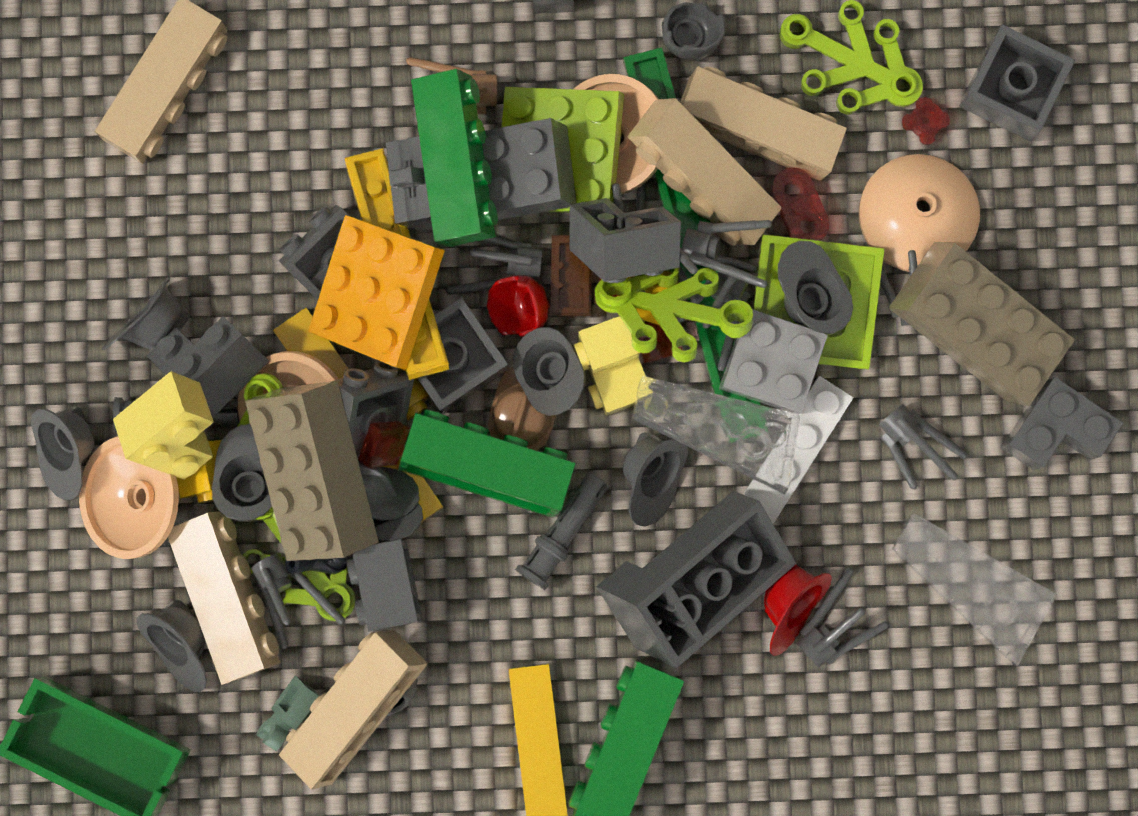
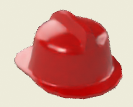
M795 564L765 591V612L776 626L770 642V653L773 656L782 654L794 642L812 610L828 591L832 581V576L829 573L814 576Z

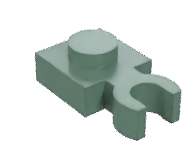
M295 675L271 709L274 711V714L260 726L256 735L263 739L265 745L277 751L285 742L290 728L296 730L302 721L309 717L312 713L310 707L319 695L307 682Z

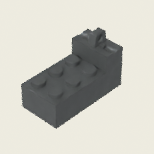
M548 118L485 131L486 141L482 144L484 160L488 162L491 169L492 182L488 184L490 200L493 201L497 210L498 220L568 208L570 204L577 203L566 125ZM419 136L386 142L395 224L425 233L433 232Z
M732 491L646 566L641 568L626 561L611 576L597 585L596 588L634 647L676 669L797 563L761 502Z

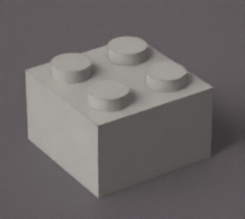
M753 310L752 328L743 337L735 338L719 389L793 414H801L827 334L819 333Z

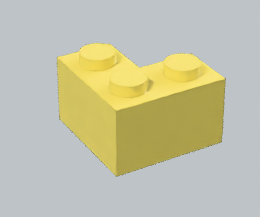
M620 316L578 331V343L573 344L574 351L583 366V370L589 369L594 385L589 386L588 391L596 410L603 407L606 416L652 399L653 394L639 360L640 352H637L632 347L631 332Z
M170 371L113 419L125 459L185 480L213 457L204 430L214 421L201 384Z

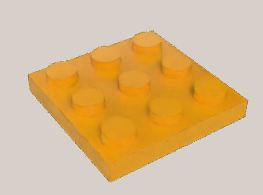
M345 215L308 332L393 367L407 369L445 250Z

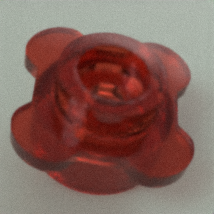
M922 97L916 101V108L911 114L903 116L901 124L904 130L915 133L919 137L921 144L930 145L935 141L936 133L941 128H946L949 125L950 117L948 113L942 112L940 107L932 103L930 98ZM928 118L929 124H923L922 119Z

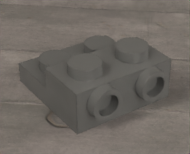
M327 205L322 207L309 221L313 227L302 238L295 234L280 249L284 256L279 262L317 300L345 215L349 216L338 205H335L331 210Z
M379 360L375 362L373 369L366 371L360 369L345 370L343 378L334 381H338L358 462L401 448L414 379L409 380L407 372L403 369L393 367Z

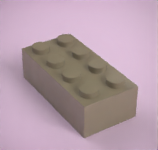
M934 242L889 306L890 310L1004 400L1024 406L1031 405L1075 341L1074 338L956 243Z
M338 381L280 388L246 400L249 422L256 441L260 464L263 468L286 560L344 558L378 543Z

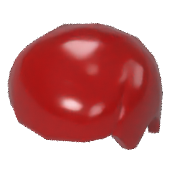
M515 275L501 278L488 290L486 305L489 317L499 333L523 337L537 328H543L548 319L549 301L544 287L532 277Z

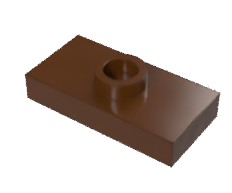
M552 235L550 317L591 318L592 270L570 251V235Z

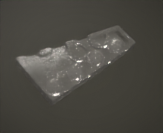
M641 377L632 416L633 420L784 495L789 489L801 415L658 379Z
M914 513L910 515L892 547V550L1001 654L1014 666H1018L1057 594Z

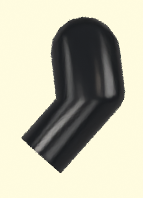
M349 556L344 558L287 561L285 559V564L290 573L316 571L335 575L346 569Z

